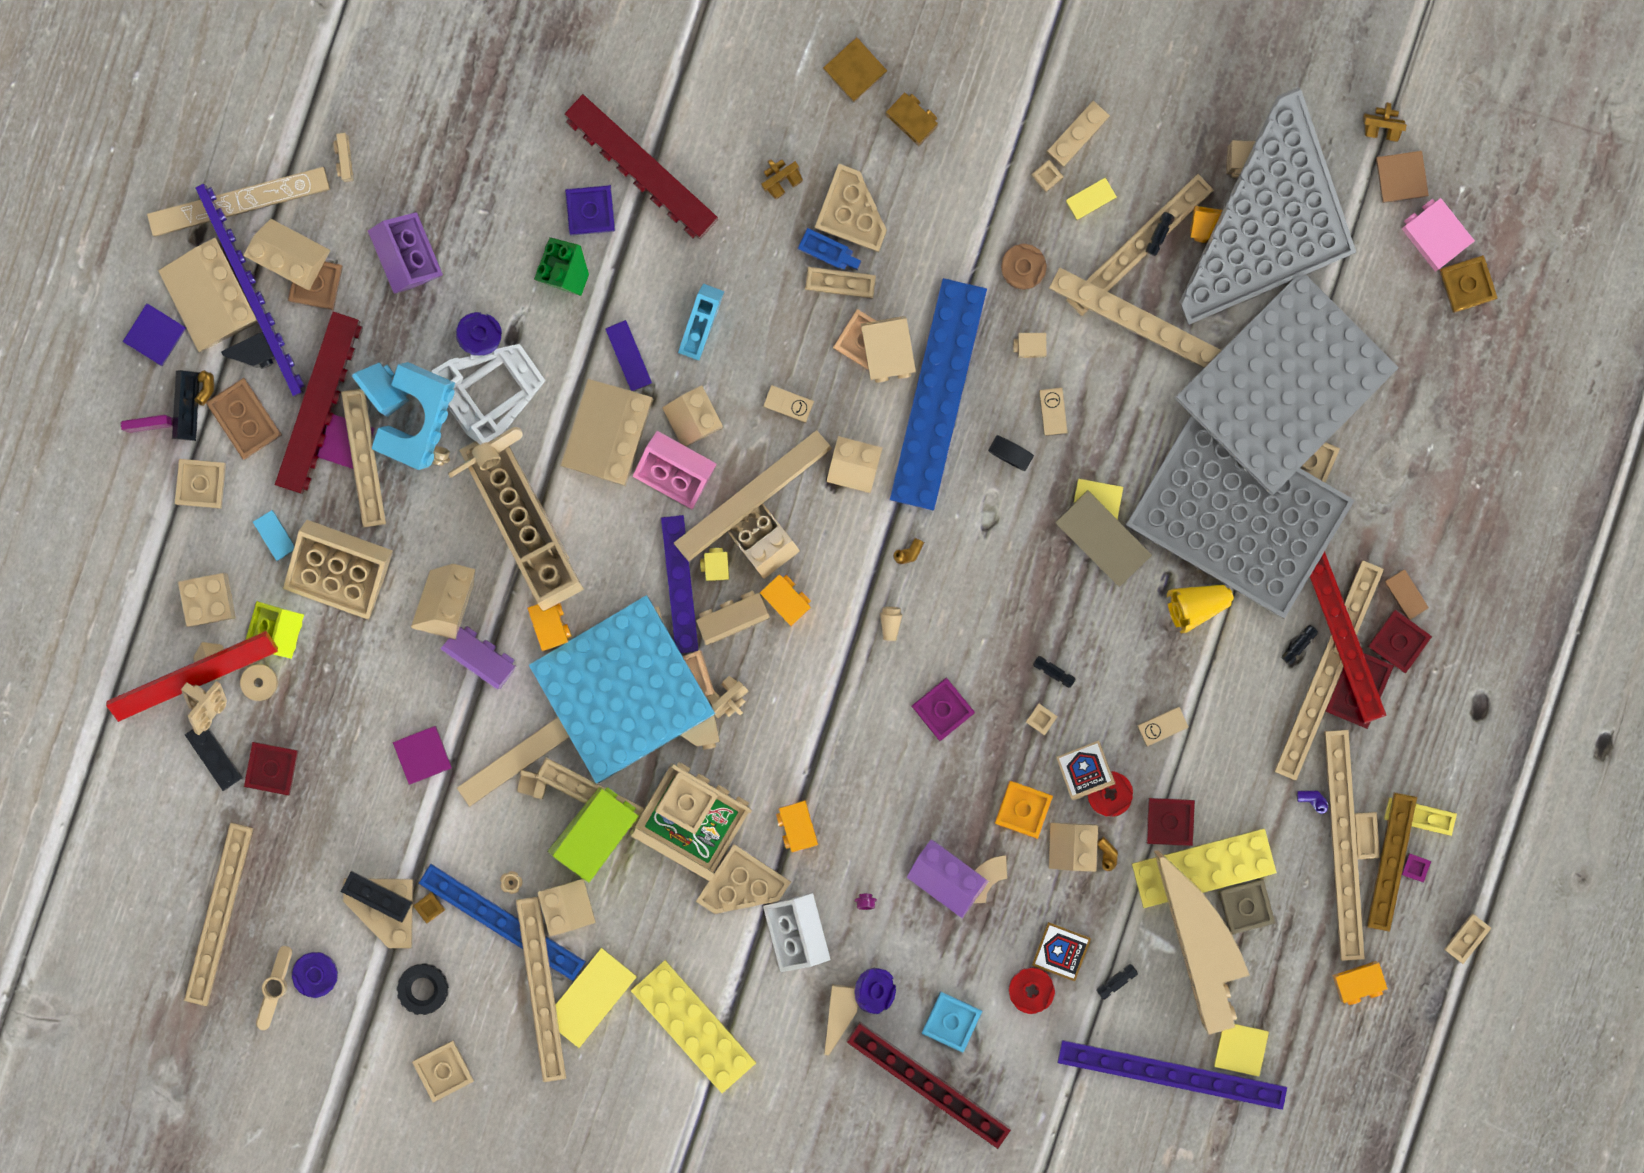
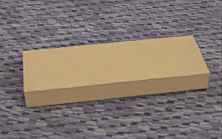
M808 267L805 290L873 299L876 275Z

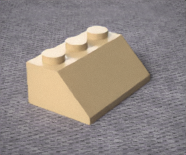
M270 219L253 236L243 256L310 290L330 250Z
M450 564L430 570L411 628L456 640L474 586L475 569Z
M750 591L741 595L742 600L734 603L733 600L721 604V609L716 612L709 609L700 613V618L696 622L705 644L710 645L770 619L760 593L755 594L754 591Z

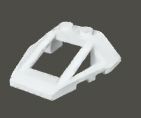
M520 344L498 348L484 356L470 355L465 358L450 359L431 371L455 382L453 389L455 391L454 397L449 402L448 409L465 433L479 444L490 442L503 434L546 381ZM490 361L463 380L459 370ZM504 363L522 390L483 416L465 389ZM509 409H511L507 413V415L496 425L494 420L502 414H504Z

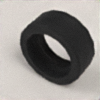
M996 435L988 450L992 455L1022 471L1027 470L1034 457L1028 450L999 435Z

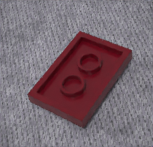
M1363 653L1381 699L1394 665ZM1343 667L1325 712L1368 729L1371 722L1365 724Z

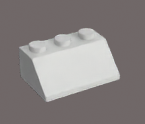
M813 893L763 906L780 972L812 967L830 960Z

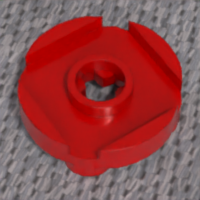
M1111 771L1115 784L1088 794L1087 798L1095 812L1104 816L1115 817L1123 814L1130 807L1133 799V787L1124 775ZM1105 789L1116 790L1114 800L1110 798L1105 799Z
M1030 967L1021 969L1012 977L1009 984L1010 1000L1018 1010L1027 1014H1036L1051 1005L1055 989L1053 981L1045 971ZM1034 984L1038 993L1029 997L1025 989Z

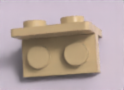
M217 681L207 693L199 686L195 685L193 687L188 683L181 689L188 707L192 710L188 718L197 735H200L202 731H206L216 714H220L226 707V696L221 684Z

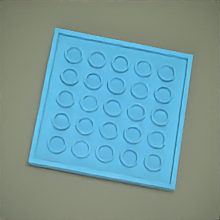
M647 595L529 665L596 784H599L716 714Z

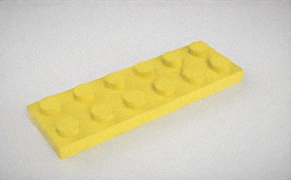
M1265 829L1164 855L1202 893L1277 873ZM1156 857L1131 863L1143 908L1168 902Z
M666 960L631 990L721 1093H724L756 1064V1061Z

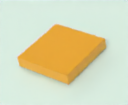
M1010 780L995 824L1038 839L1053 795Z

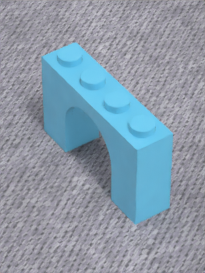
M406 362L397 365L391 386L415 396L420 401L425 412L423 428L416 436H413L389 425L380 427L377 430L372 450L417 470L428 468L434 460L433 452L441 438L440 430L442 424L448 416V404L454 397L455 391L453 389L455 382Z

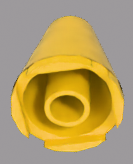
M1225 585L1174 588L1167 592V597L1171 596V603L1167 604L1175 627L1182 628L1180 633L1191 631L1231 606V601L1234 599L1231 589Z

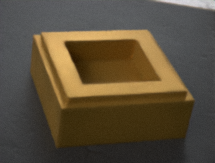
M430 892L413 905L426 924L446 910L433 892Z

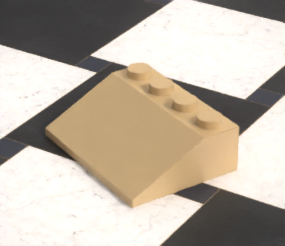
M216 237L195 247L158 270L198 352L258 323L220 240Z
M588 379L561 466L626 486L653 398Z
M306 520L298 532L283 589L369 620L385 578L393 550Z

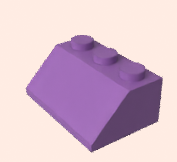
M417 212L384 220L368 230L394 294L410 290L443 275Z
M468 626L465 629L460 627L456 640L449 638L441 650L494 688L501 689L517 667L513 664L515 660L506 653L498 654L494 651L496 646L485 639L482 642L477 639L476 635L478 633Z
M932 839L918 856L907 876L909 880L961 918L964 917L989 882Z

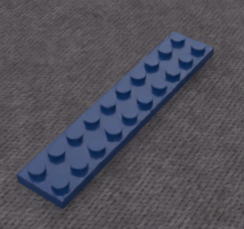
M945 278L942 279L890 501L932 511L935 509L987 288Z

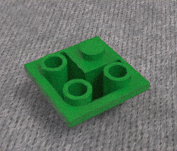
M549 237L534 280L565 292L582 296L589 272L581 246Z

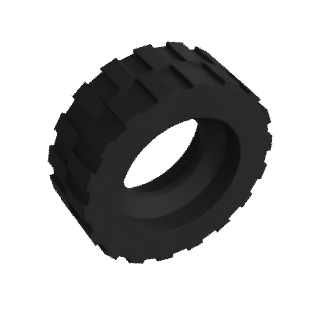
M422 963L408 968L398 980L396 991H398L397 997L401 1001L400 1004L408 1012H413L416 1015H427L435 1012L444 1004L448 996L449 985L446 981V976L432 964ZM427 978L432 982L434 993L431 998L422 1001L413 996L411 987L415 980Z

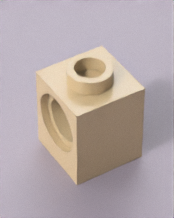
M1019 333L1018 339H1013V351L1018 352V358H1045L1046 333Z

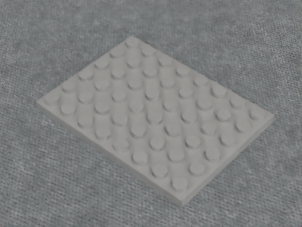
M1305 274L1296 276L1175 399L1272 496L1399 367Z
M1191 415L1126 526L1285 619L1355 500L1301 468L1271 496Z

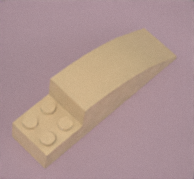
M475 441L459 450L464 461L473 457L472 451L480 445ZM510 446L498 453L501 460L494 467L481 470L476 462L468 468L537 604L545 611L581 592L584 588L538 497Z
M1159 850L1154 851L1202 1026L1208 1035L1234 1028L1233 1020H1237L1234 1007L1228 1002L1227 998H1231V994L1225 982L1250 976L1242 954L1220 915L1201 890Z

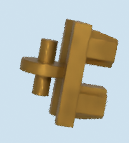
M1386 102L1384 108L1376 107L1375 114L1383 116L1364 113L1363 121L1365 124V136L1377 138L1379 127L1388 128L1386 139L1398 142L1402 131H1406L1407 124H1405V120L1389 118L1390 116L1398 118L1399 111L1391 110V103Z
M772 159L768 160L770 168L765 170L764 174L766 177L773 173L775 175L761 185L765 193L768 191L777 200L786 193L780 182L787 178L793 188L803 182L799 172V165L794 161L779 171L780 168L786 165L782 159L777 163H774Z

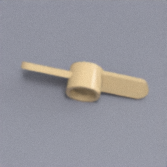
M513 427L492 441L478 445L472 451L473 457L448 473L449 477L457 475L476 462L481 470L494 467L501 460L498 453L521 439L523 436L522 430L519 427Z
M289 946L280 947L271 976L263 982L262 993L264 997L256 1020V1026L260 1030L269 1028L278 999L285 995L287 991V982L284 978L292 956V949ZM275 979L282 984L280 995L273 996L268 992L267 984L270 980Z

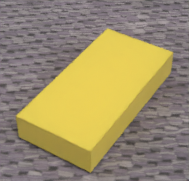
M1105 177L1066 200V203L1075 219L1079 220L1117 197Z

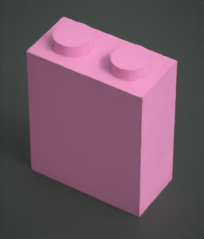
M1441 198L1436 202L1433 199L1422 206L1424 211L1418 216L1413 213L1404 221L1406 225L1402 228L1403 232L1435 272L1475 241Z

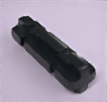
M1168 212L1162 214L1161 222L1158 223L1150 239L1151 243H1148L1146 252L1150 255L1156 256L1158 254L1159 246L1163 244L1170 229L1169 225L1171 226L1174 221V216Z
M1312 625L1307 626L1303 631L1304 634H1300L1289 647L1290 650H1287L1281 658L1287 664L1291 665L1297 659L1296 656L1300 655L1310 644V640L1317 636L1318 631Z
M1042 656L1036 658L1033 663L1034 667L1039 670L1042 669L1045 674L1056 681H1061L1067 688L1072 687L1076 680L1075 677L1065 674L1064 670L1053 663L1046 662L1047 660Z
M1132 964L1127 965L1123 968V972L1119 971L1106 981L1107 984L1105 986L1102 984L1097 988L1096 991L1103 1000L1111 996L1110 993L1112 991L1116 992L1128 983L1129 978L1132 980L1138 975L1137 970Z

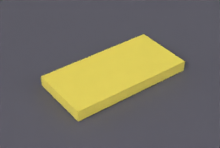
M601 948L556 1003L560 1033L580 1048L637 976Z

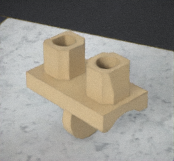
M728 676L721 684L727 692L721 697L716 692L714 695L707 697L718 719L724 713L730 717L735 711L741 716L743 712L740 707L746 702L742 697L749 692L740 681L737 682Z

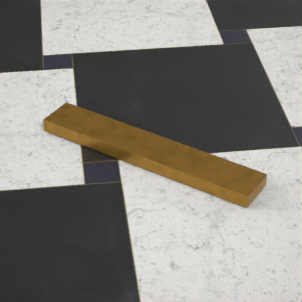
M1393 793L1367 921V927L1389 932L1391 930L1417 802L1416 796Z

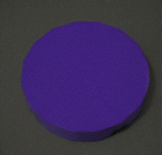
M474 312L464 316L458 323L456 339L459 346L467 353L484 356L496 350L501 342L502 329L499 322L491 315L487 314L486 316L481 314V312Z
M321 952L304 954L296 961L293 967L292 981L294 987L299 993L307 997L319 998L327 995L333 990L338 980V970L335 962L331 957Z
M874 967L867 969L860 975L855 986V1000L863 1011L879 1014L891 1006L896 994V985L893 984L892 979L894 978L892 974L887 970Z

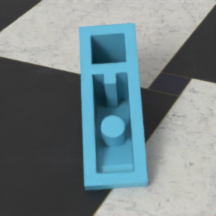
M706 284L702 285L697 294L678 353L698 361L700 360L725 291Z

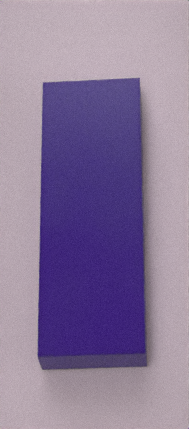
M624 320L605 328L630 390L634 392L653 384L627 321Z

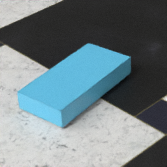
M273 510L253 521L276 561L293 552L295 545Z

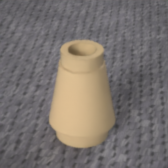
M882 607L880 618L883 640H897L903 615L901 614V608Z

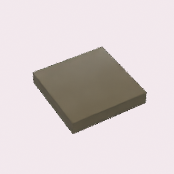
M1264 879L1219 890L1231 935L1275 924Z

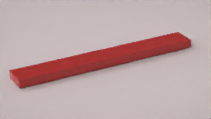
M1324 551L1311 573L1310 579L1366 724L1387 715Z
M267 631L262 632L107 700L106 706L119 722L183 694L181 689L186 683L193 687L195 685H204L277 653L278 646Z

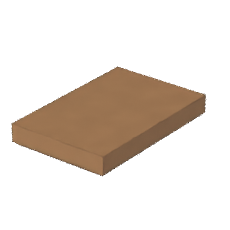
M242 378L206 402L243 460H246L282 436L245 378Z

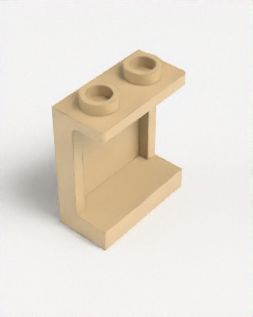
M906 316L861 323L870 380L875 379L876 383L885 382L891 376H898V379L911 377V373L916 372Z

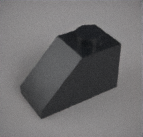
M263 332L221 351L222 355L226 358L255 368L265 369L273 365V360H275Z

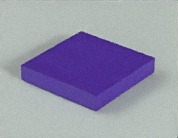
M611 185L565 189L570 236L615 231Z
M146 303L123 342L163 367L185 332L186 327Z

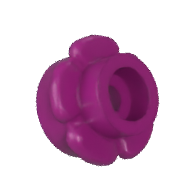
M863 893L859 894V898H856L854 902L857 903V909L872 910L875 909L877 899L873 898V894Z

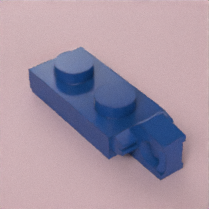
M807 228L797 248L838 269L845 270L846 266L858 270L861 264V260L851 256L853 251L849 247Z

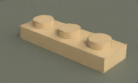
M1092 101L1049 148L1047 153L1064 168L1110 115Z

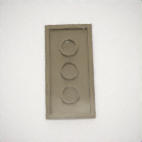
M1089 490L1055 521L1119 587L1152 556Z

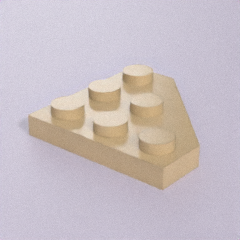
M838 164L815 229L879 253L887 229L878 213L861 172Z
M734 844L716 870L711 882H708L696 902L714 914L778 902L791 881Z
M367 878L413 901V879ZM343 893V902L388 948H412L413 904L403 923Z

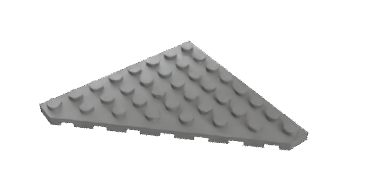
M1299 87L1276 97L1180 299V306L1189 325L1287 283L1296 276L1308 274L1356 253L1302 90Z

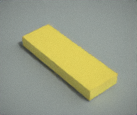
M1390 797L1388 799L1384 816V820L1387 821L1389 818L1392 803V798ZM1416 804L1412 827L1452 836L1457 814Z

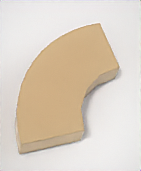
M1006 855L991 858L975 869L977 873L989 882L974 903H986L987 893L991 886L1000 880L1007 879Z

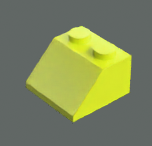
M256 601L246 639L267 631L278 646V652L274 653V655L292 659L304 614Z

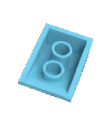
M377 363L351 375L377 410L387 417L410 401L406 396L409 393L391 386L392 377L395 374L388 365L383 366L381 363Z

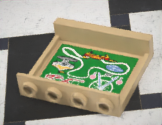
M671 762L631 830L630 835L711 882L715 875V869L746 816L752 812V809L748 807L749 802L738 796L734 799L729 796L730 791L718 785L715 788L708 784L710 779L698 773L696 777L689 773L690 768L681 762H678L677 765ZM678 771L718 794L717 799L696 834L689 832L655 812Z

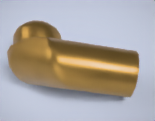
M206 370L201 371L198 375V380L203 383V388L194 399L201 406L205 405L214 392V376Z
M914 538L910 548L898 549L894 552V560L898 564L916 561L925 542Z
M1103 836L1097 841V846L1103 851L1102 868L1109 872L1115 869L1117 865L1118 851Z

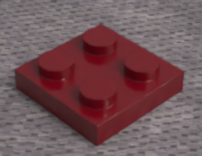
M1393 610L1367 647L1406 674L1432 636L1397 610Z
M252 742L244 787L289 796L299 750Z
M1148 798L1146 844L1193 846L1195 800Z

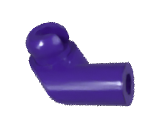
M1297 791V802H1310L1319 814L1327 812L1328 801L1319 791Z

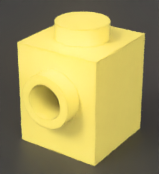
M710 548L709 553H704L705 558H700L701 572H705L706 581L729 580L728 552H723V548Z

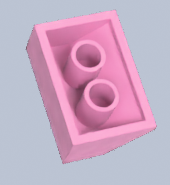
M656 431L647 445L633 477L693 510L717 464Z

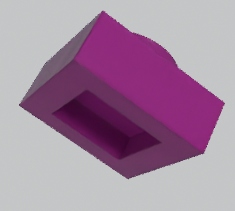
M1408 853L1402 875L1424 883L1431 861Z

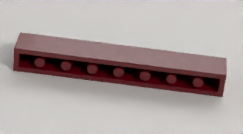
M584 94L565 112V117L568 119L566 123L574 131L579 129L585 135L582 138L589 145L593 146L596 144L601 149L599 153L608 162L612 159L618 164L616 169L623 176L627 177L630 175L635 180L633 185L642 193L646 190L652 195L650 200L657 207L664 206L669 211L667 216L675 223L680 221L685 226L683 230L691 238L694 239L696 236L701 239L719 220L708 207Z
M332 311L274 485L303 494L304 490H309L312 478L309 475L311 469H316L319 456H316L319 447L323 448L327 436L324 434L326 425L330 426L334 415L331 412L333 404H338L341 391H338L340 383H344L348 375V369H345L348 360L352 361L356 348L353 347L355 338L359 339L363 330V326H360V320Z
M859 1021L847 1038L849 1045L998 1149L1010 1133L1011 1129L1008 1125Z

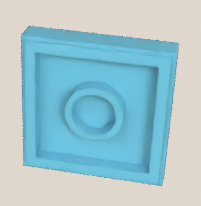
M940 991L921 1033L963 1053L981 1016L982 1010Z

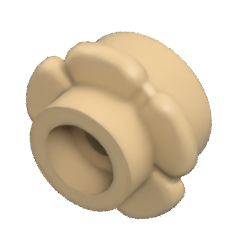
M435 446L432 463L438 466L448 463L450 461V451L444 447Z
M514 871L504 873L500 878L501 889L510 894L517 893L523 883L522 878Z

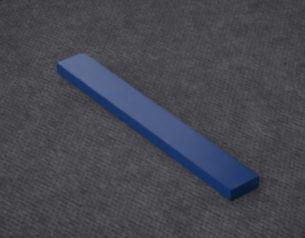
M433 864L429 865L418 884L523 949L520 924L517 917ZM545 936L550 967L574 981L586 961Z

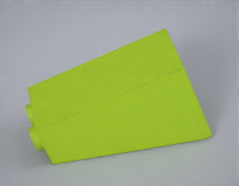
M599 787L547 851L588 883H590L638 818V815L634 813L636 808L626 800L623 804L616 799L618 794L608 787L605 790Z

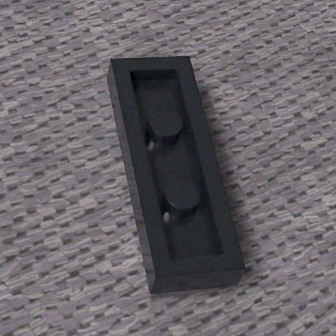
M176 370L172 439L196 441L198 403L194 399L199 394L200 382L198 375L200 372Z
M209 728L206 731H202L200 735H197L193 729L185 734L222 791L227 790L243 779Z
M354 871L350 872L340 891L403 923L413 904V901Z

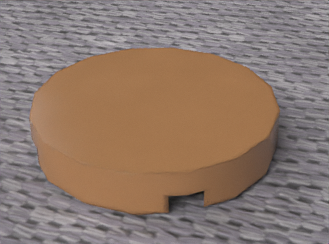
M1019 244L1010 248L1004 255L1001 264L1002 275L1006 282L1012 287L1022 290L1031 289L1038 285L1044 278L1047 268L1042 252L1029 244Z

